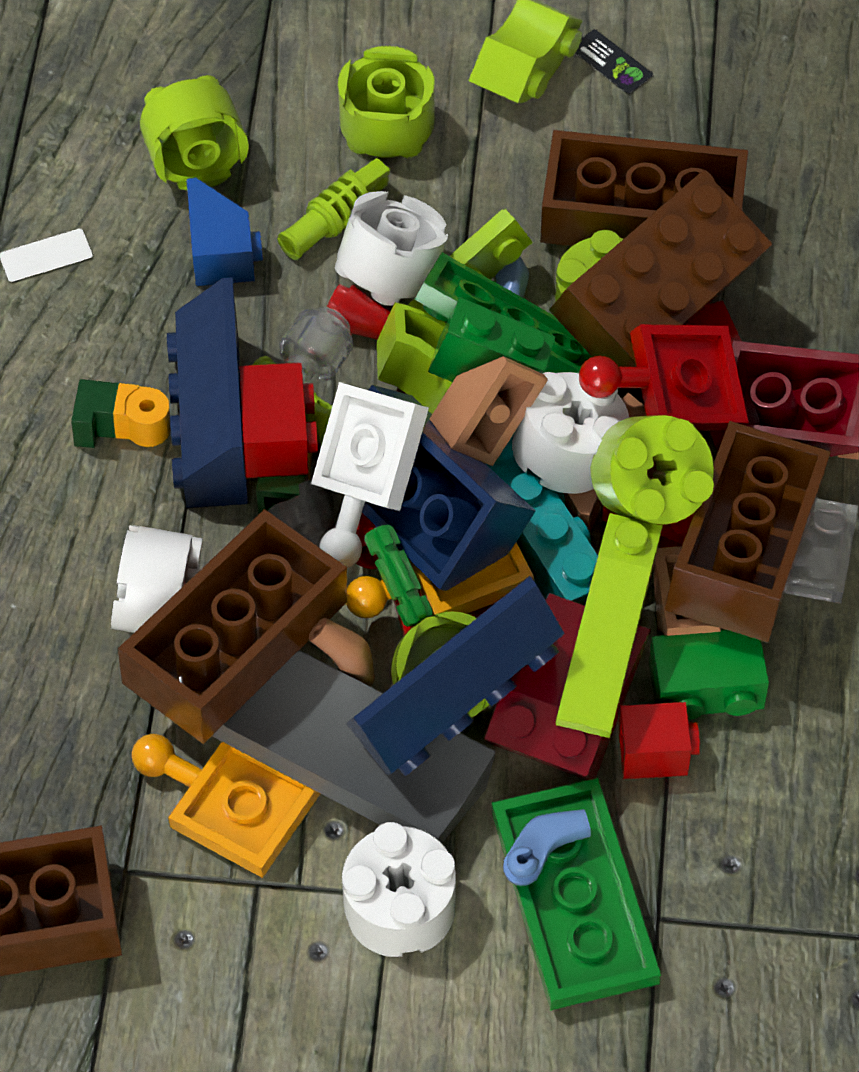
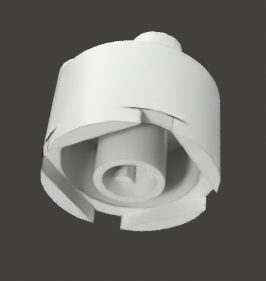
M370 192L357 198L354 203L338 251L335 270L342 277L348 278L360 287L370 291L371 296L377 302L393 306L395 302L399 303L401 298L416 297L441 252L444 251L448 234L445 235L444 233L446 223L436 210L418 199L404 195L401 203L386 200L389 192Z
M545 372L543 374L548 378L547 383L532 406L526 407L525 417L514 433L512 441L513 455L518 466L525 473L529 468L533 473L541 477L539 484L550 490L569 494L588 492L594 489L591 480V463L593 455H596L598 447L603 440L601 438L611 426L629 418L628 410L623 400L617 394L618 389L608 397L594 398L586 394L581 388L579 373Z
M129 525L117 577V598H119V601L114 600L111 629L134 633L195 576L200 569L199 561L203 538L178 532Z
M387 822L377 827L375 832L361 839L350 851L342 874L344 910L354 937L363 946L384 956L402 957V953L419 949L420 953L429 950L445 937L455 916L456 874L454 859L441 842L422 830L403 827L395 822Z

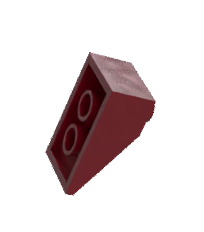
M733 341L732 347L749 422L745 426L831 451L830 457L859 453V354ZM709 430L718 452L726 430Z
M549 593L546 602L565 633L553 643L560 652L535 672L527 664L511 677L517 687L498 701L484 739L494 746L582 779H596L620 715V706L625 702L651 630L638 625L610 738L555 725L585 606Z

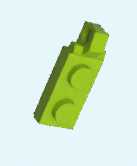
M502 209L455 250L450 257L491 280L502 268L515 262L533 241L516 219L506 209ZM414 299L408 304V306L426 312L423 304Z

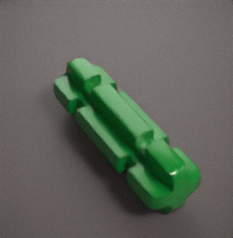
M381 525L366 533L364 541L371 556L377 554L378 560L375 561V564L392 601L397 599L400 605L396 609L405 626H414L421 620L432 616V608L426 596L420 597L418 593L422 587L405 551H399L397 548L400 545V540L391 525Z

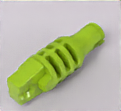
M376 158L356 173L349 170L339 177L328 189L323 190L318 197L313 198L308 203L306 214L278 234L279 238H277V241L283 252L291 259L298 260L322 238L338 236L343 229H346L357 198L366 193L381 191L388 185L390 169Z

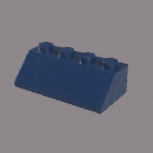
M222 278L175 312L176 332L167 333L169 363L177 362L178 373L168 374L170 403L179 404L180 415L170 416L172 446H181L182 454L181 458H172L174 489L184 488L186 508L248 504L240 385L239 338L233 278Z
M371 385L369 391L423 406L412 395L376 385ZM428 411L400 511L365 501L362 513L376 527L391 525L400 540V545L397 548L400 551L404 550L408 559L440 590L448 591L507 556L536 511L485 463L451 449L430 421L432 414Z
M529 576L354 716L346 725L387 776L398 768L406 776L431 756L425 748L426 745L441 733L447 741H450L474 721L468 713L483 699L492 707L517 687L511 679L514 674L527 664L535 672L560 651L553 643L565 633L537 584Z

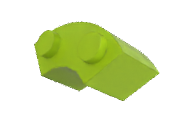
M517 0L503 26L493 35L486 36L468 81L516 103H524L532 98L539 99L544 94L549 80L565 56L571 58L576 53L582 38V32L579 31L583 20L537 0Z
M395 302L377 340L378 380L396 386L406 394L412 395L419 403L428 407V411L433 414L452 384L451 381L428 372L439 337L446 323L420 309Z

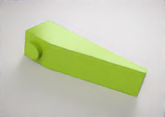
M609 513L555 725L610 738L656 558L662 525Z

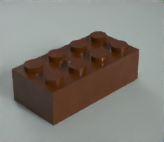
M553 130L542 202L540 243L573 246L582 240L591 238L594 233L601 230L613 231L619 238L624 239L703 170L742 210L748 150Z
M703 170L573 282L552 305L549 311L592 357L606 356L615 361L618 366L637 367L630 332L640 324L686 325L747 271L769 249L772 242L707 172Z
M729 421L713 463V492L709 499L704 501L695 511L674 566L664 610L769 643L821 490L831 451Z
M264 509L118 648L122 684L204 744L309 641L310 632L322 618L330 620L347 603V567Z
M102 825L0 842V976L122 956L109 858Z

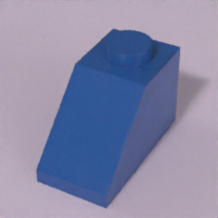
M187 178L196 286L214 285L222 278H233V283L255 281L253 261H263L260 231L250 232L249 212L199 179Z

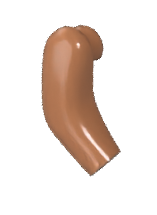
M327 618L319 620L310 632L309 641L325 652L336 663L339 671L371 687L375 680L371 648L366 640L357 633Z

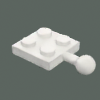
M339 382L311 484L345 494L336 528L329 530L323 536L320 548L349 568L359 560L362 553L361 540L356 532L365 501L400 511L429 408Z

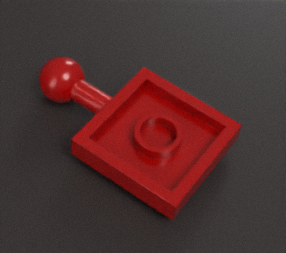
M640 324L630 332L637 367L618 366L609 357L594 356L586 360L579 371L581 388L586 394L594 398L608 397L618 388H641L647 416L665 415L688 420L697 430H726L729 421L741 425L749 423L728 326Z

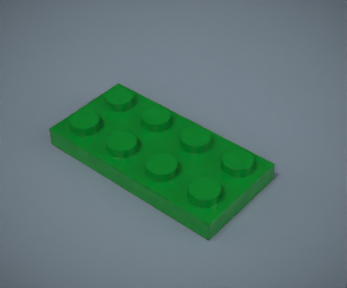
M441 252L414 299L423 304V308L428 314L441 321H448L458 298L461 297L555 336L545 372L579 373L583 363L592 357L554 315Z
M598 778L492 802L491 813L504 857L507 856L526 824L537 816L584 809L590 825L591 837L566 843L552 851L537 880L525 886L513 884L550 1011L660 984L661 973Z

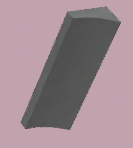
M300 650L212 735L216 739L379 825L395 822L403 827L416 828L435 837L441 844L486 790L496 753L493 749L461 733L457 734L450 741H447L441 733L425 746L431 756L412 772L404 776L398 768L387 776L346 725L348 721L383 693Z

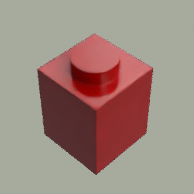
M686 702L620 706L618 738L623 779L688 776L691 755H699L700 738L698 723H688Z

